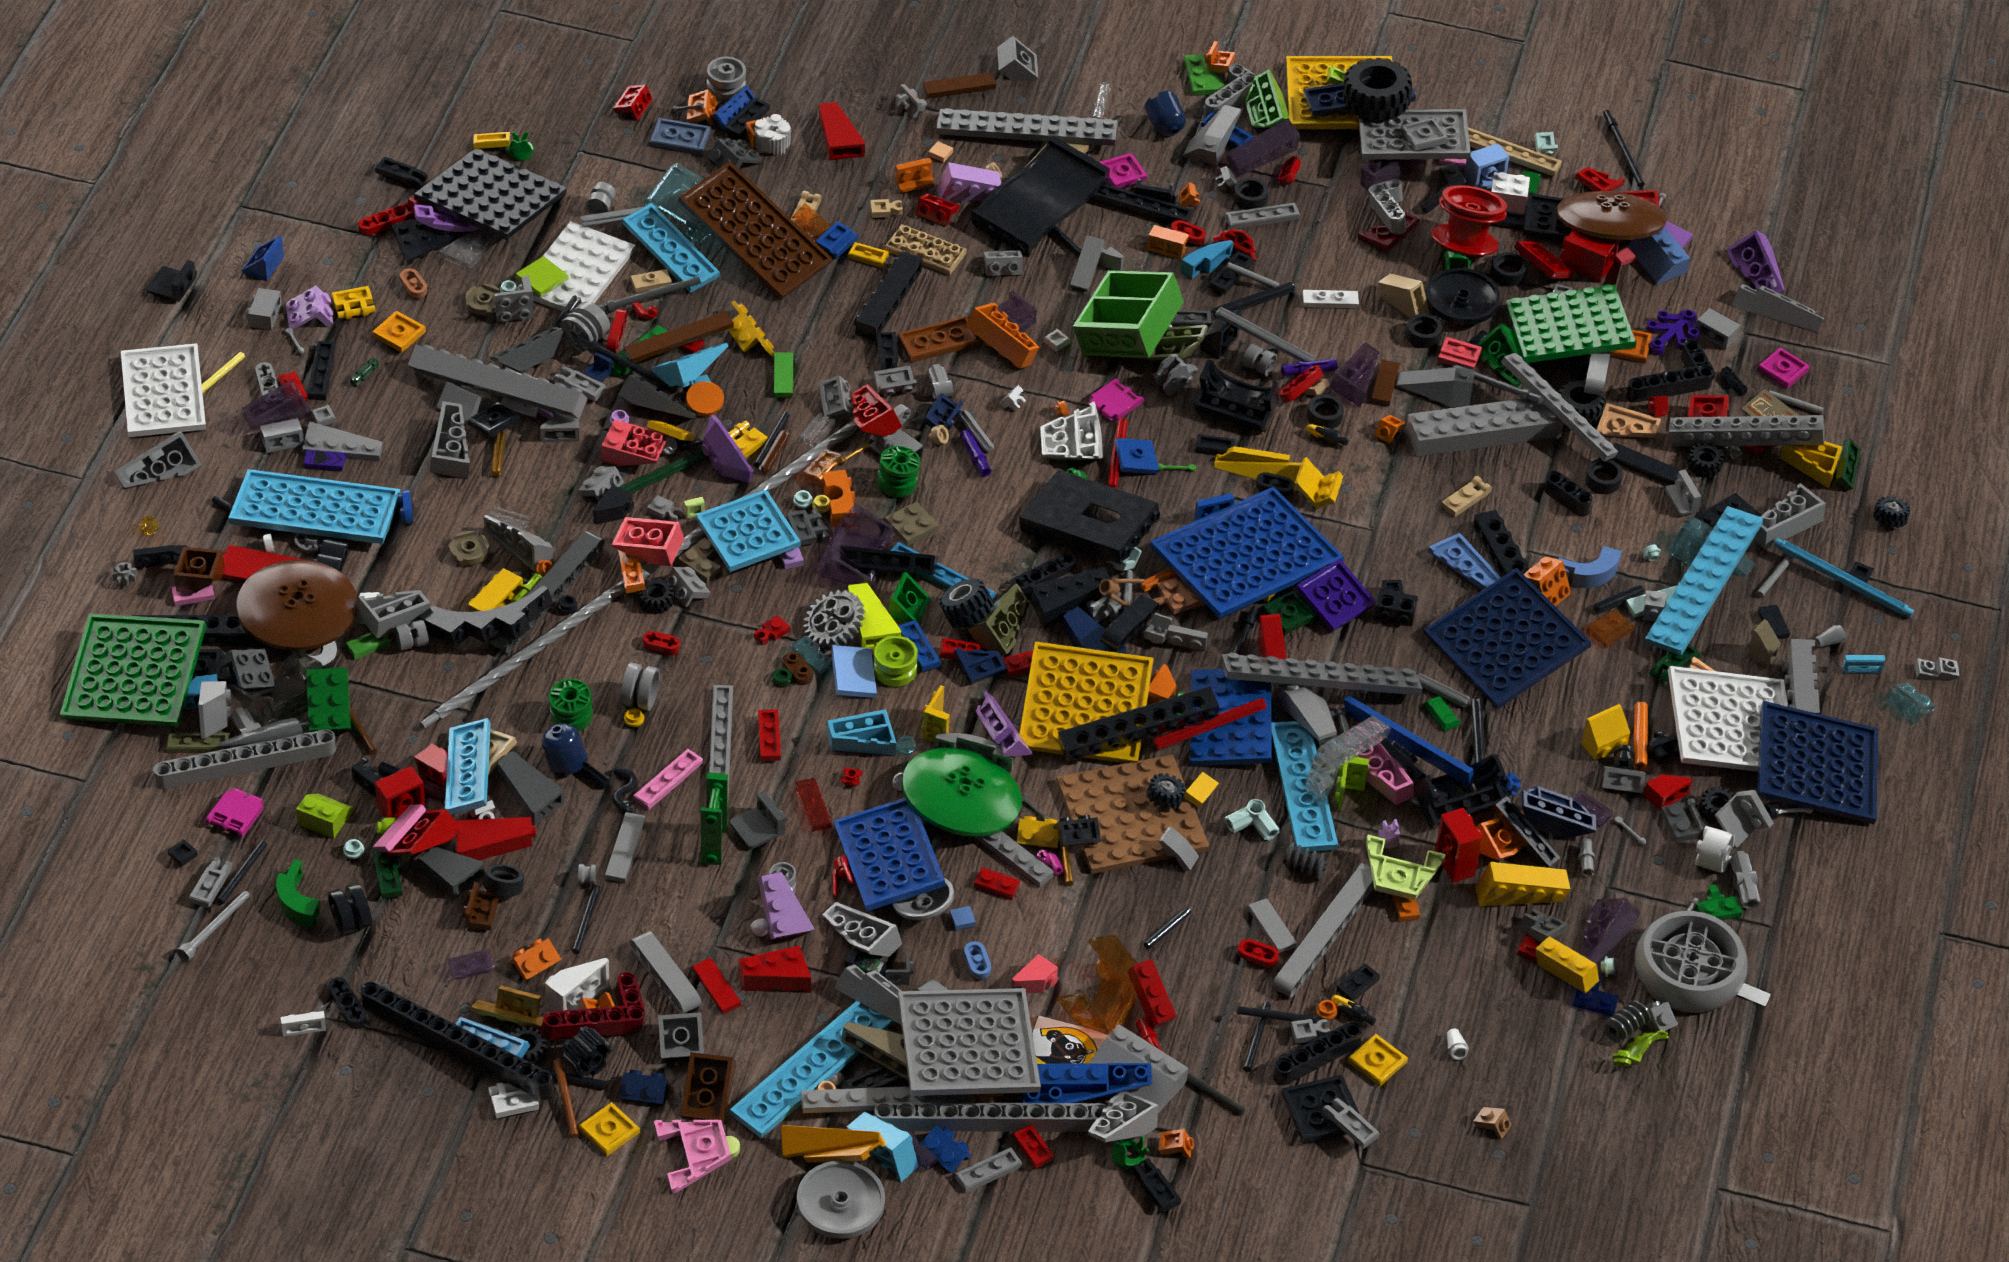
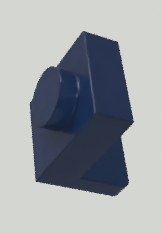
M596 353L594 355V362L583 374L602 383L611 374L612 360Z

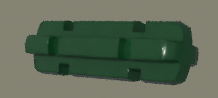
M374 357L370 358L367 363L350 377V383L358 386L379 366V361Z

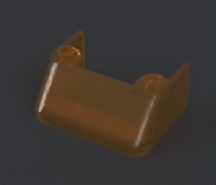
M1115 934L1090 938L1088 941L1099 955L1095 969L1102 979L1092 1000L1090 1001L1084 992L1058 996L1057 998L1058 1002L1075 1023L1109 1035L1119 1024L1124 1026L1138 1000L1127 974L1128 970L1138 963Z

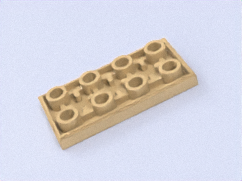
M903 224L900 225L885 245V251L900 256L902 251L919 256L923 258V266L949 276L967 252L966 248Z

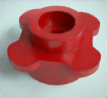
M849 767L843 769L844 774L840 778L842 783L848 787H855L860 784V777L863 775L860 769L855 770Z

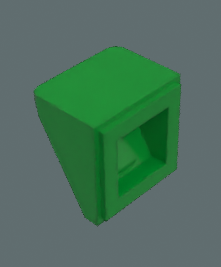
M1523 171V176L1530 177L1528 194H1536L1541 175Z

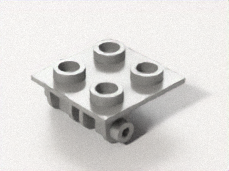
M900 429L895 434L888 436L874 434L873 438L875 441L869 445L870 448L880 455L884 450L893 446H904L915 452L923 447L921 443Z

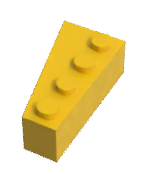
M1490 862L1475 887L1480 907L1563 902L1571 889L1567 872L1564 869Z

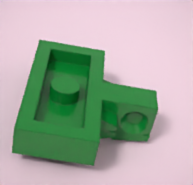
M1716 884L1708 886L1706 901L1698 902L1696 905L1697 912L1709 914L1720 920L1742 917L1743 913L1736 896L1725 898L1724 894L1720 895Z

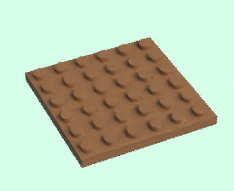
M1173 754L1140 760L1138 763L1130 762L1057 776L1056 782L1071 820H1077L1079 816L1090 815V818H1098L1101 842L1080 845L1091 874L1176 858L1175 856H1168L1159 842L1168 827H1172L1181 834L1196 853L1209 851V843L1192 802L1183 797L1179 807H1176L1174 810L1172 808L1166 810V807L1160 809V805L1154 806V801L1150 803L1149 798L1146 796L1150 780L1156 774L1159 776V773H1163L1165 776L1168 773L1170 777L1174 775L1176 780L1180 778L1182 780L1181 783H1184Z

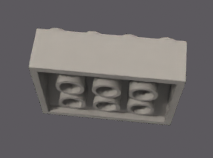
M1120 1024L1106 1037L1090 1063H1151L1152 1085L1126 1092L1157 1104L1158 1113L1187 1082L1188 1067ZM1119 1093L1108 1095L1106 1097L1111 1099Z

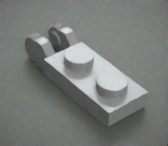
M564 366L560 369L561 375L556 373L553 376L555 382L561 383L569 389H572V387L579 388L587 398L596 401L606 391L605 384L577 370L574 371Z
M215 857L209 867L207 866L189 897L190 902L209 908L231 872L233 863L226 861L222 869L218 870L221 860Z
M1335 1098L1332 1101L1337 1111L1330 1107V1105L1323 1107V1113L1326 1117L1340 1127L1363 1149L1379 1138V1132L1350 1105L1347 1106L1341 1101V1099Z

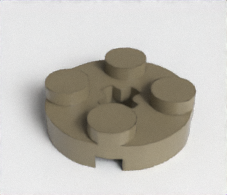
M482 284V287L476 288L474 286L470 288L466 293V309L477 315H483L487 318L492 317L496 313L495 293H501L500 289L490 284Z
M464 531L455 535L454 540L450 542V555L462 567L485 562L488 558L489 542L482 534L479 536L474 531Z

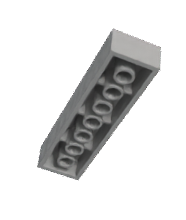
M1516 399L1408 414L1406 432L1416 457L1557 438L1561 437L1564 422L1543 402L1539 404L1531 400Z

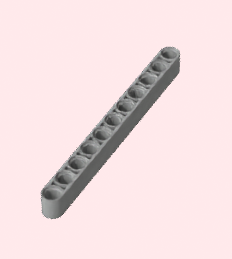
M883 1102L876 1105L874 1116L902 1131H931L938 1125L942 1129L946 1126L951 1131L1016 1132L1032 1124L1037 1132H1088L1095 1120L1101 1117L1102 1110L1108 1106L1100 1103Z

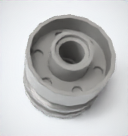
M585 301L579 304L572 313L561 321L560 328L563 330L562 337L572 348L585 352L588 351V348L575 342L578 335L591 342L592 340L597 342L608 333L610 322L605 312L598 305Z

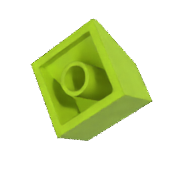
M318 793L307 794L296 808L298 825L333 839L354 811V807Z

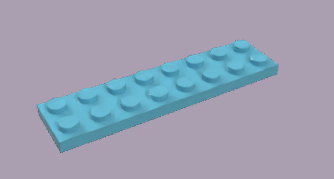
M1297 721L1272 723V743L1296 849L1299 845H1302L1301 852H1304L1307 848H1309V852L1337 850V837L1313 735Z

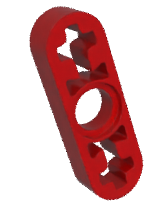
M617 309L609 333L607 350L613 353L618 352L627 322L626 310Z
M1315 365L1308 368L1279 392L1284 403L1293 401L1323 376L1320 366Z

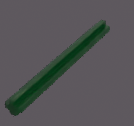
M699 449L621 485L619 488L634 493L709 457L704 455L702 449Z

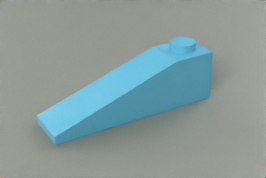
M728 343L714 345L693 354L679 357V359L652 367L651 370L670 387L676 385L679 388L689 386V382L697 379L728 347Z

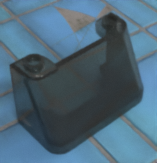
M297 651L287 657L284 664L287 673L275 679L273 687L243 690L239 688L238 682L230 687L237 701L244 709H248L252 718L262 727L276 721L297 717L308 711L306 669H323L321 662L301 651Z

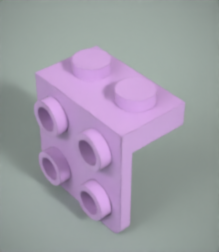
M314 286L286 303L289 328L295 330L315 317L326 327L332 325L333 311L330 307L331 299L326 292H322L317 286Z

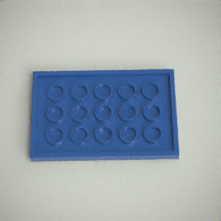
M1223 669L1191 670V692L1211 686L1219 704V714L1259 698H1263L1266 703V709L1191 737V766L1272 763L1271 682L1226 679Z
M905 798L833 820L866 911L946 886L921 818L910 807Z

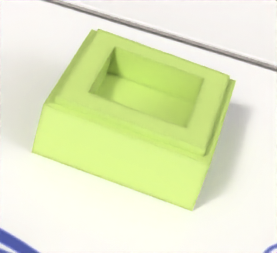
M703 497L684 501V515L686 519L696 517V514L705 511Z

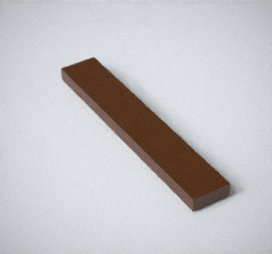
M723 311L625 346L624 352L631 362L636 363L734 327V322L727 312Z

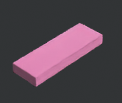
M422 804L409 805L373 846L375 851L390 852L426 811L425 807Z

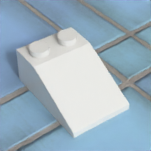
M607 958L560 970L555 975L550 976L545 982L546 1009L550 1012L580 1009L578 1001L582 997L594 999L609 987V960Z

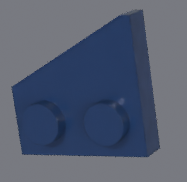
M961 648L954 650V654L970 685L1005 672L1007 669L998 651H982L978 649L964 651Z

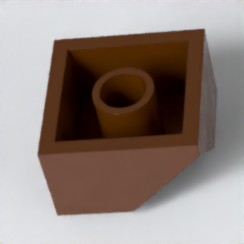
M183 547L173 574L176 591L197 593L212 581H220L225 569L222 550Z

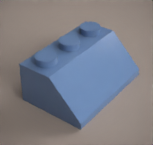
M1665 227L1655 235L1634 239L1628 245L1637 256V262L1656 285L1683 275L1688 271L1690 257Z

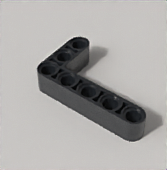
M1688 339L1684 342L1681 360L1686 368L1631 378L1628 383L1626 398L1630 402L1637 403L1648 401L1649 396L1669 397L1707 390L1712 385L1715 371L1700 343L1694 339Z

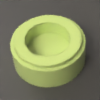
M726 1136L731 1158H734L740 1152V1142L733 1136Z

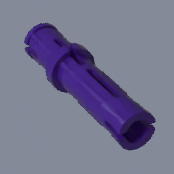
M1336 358L1304 363L1298 361L1297 364L1282 365L1281 374L1283 377L1299 376L1305 370L1315 365H1319L1322 372L1337 370L1338 362Z
M962 431L960 438L972 458L973 465L978 468L981 476L986 477L990 475L992 470L986 461L987 457L981 452L971 431Z

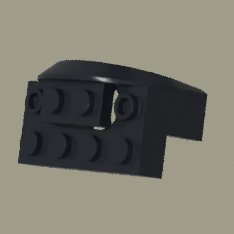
M1207 360L1199 377L1201 388L1194 402L1195 410L1266 433L1279 401L1278 383L1273 380L1272 387L1251 385L1230 377L1220 371L1213 360ZM1225 386L1222 394L1220 395L1222 387Z
M1491 754L1485 759L1469 766L1473 769L1476 791L1472 785L1468 787L1448 774L1432 779L1429 774L1422 779L1415 795L1430 830L1439 827L1442 814L1464 808L1468 815L1474 816L1492 810L1491 808L1505 797L1499 782L1505 777L1506 773L1497 754Z

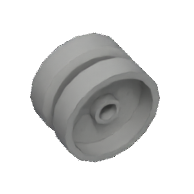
M725 56L716 58L708 64L707 89L717 100L728 101L746 85V67L739 59Z
M630 662L622 682L621 705L633 707L637 703L639 709L650 711L655 703L659 688L660 669L648 666L643 671L641 664Z

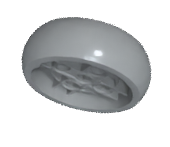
M1679 911L1658 918L1645 929L1635 950V967L1643 987L1661 1004L1668 1002L1671 1009L1681 1012L1703 1013L1726 1005L1739 993L1747 977L1748 959L1739 936L1722 920L1702 912Z

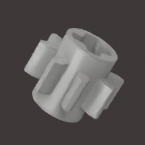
M122 562L113 567L114 573H112L113 581H117L118 586L126 587L136 582L137 569L132 568L131 563Z

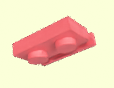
M1446 337L1438 356V362L1452 366L1456 364L1474 370L1482 347Z

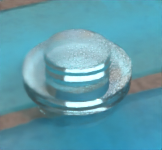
M902 736L896 742V750L903 755L912 754L916 750V743L912 737Z

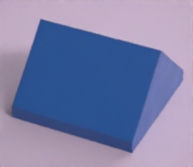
M279 235L259 246L241 271L244 274L267 281L284 258L282 237Z

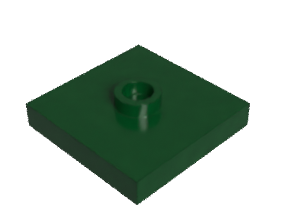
M1294 590L1262 605L1261 609L1265 615L1280 614L1284 635L1316 620L1317 617Z

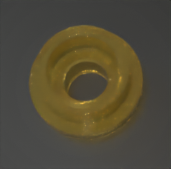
M146 516L142 518L139 524L140 531L144 534H153L158 531L159 522L152 516Z

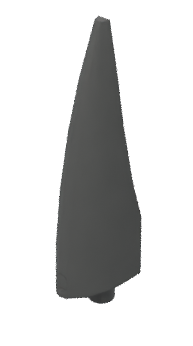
M295 717L276 721L221 742L219 747H238L303 734V731L309 730L308 722L299 723Z

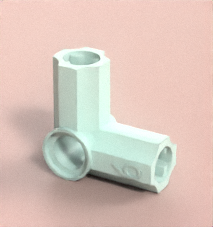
M1258 799L1249 801L1246 807L1225 817L1227 828L1233 833L1250 825L1256 828L1264 840L1269 841L1279 833L1278 826L1265 810V804Z

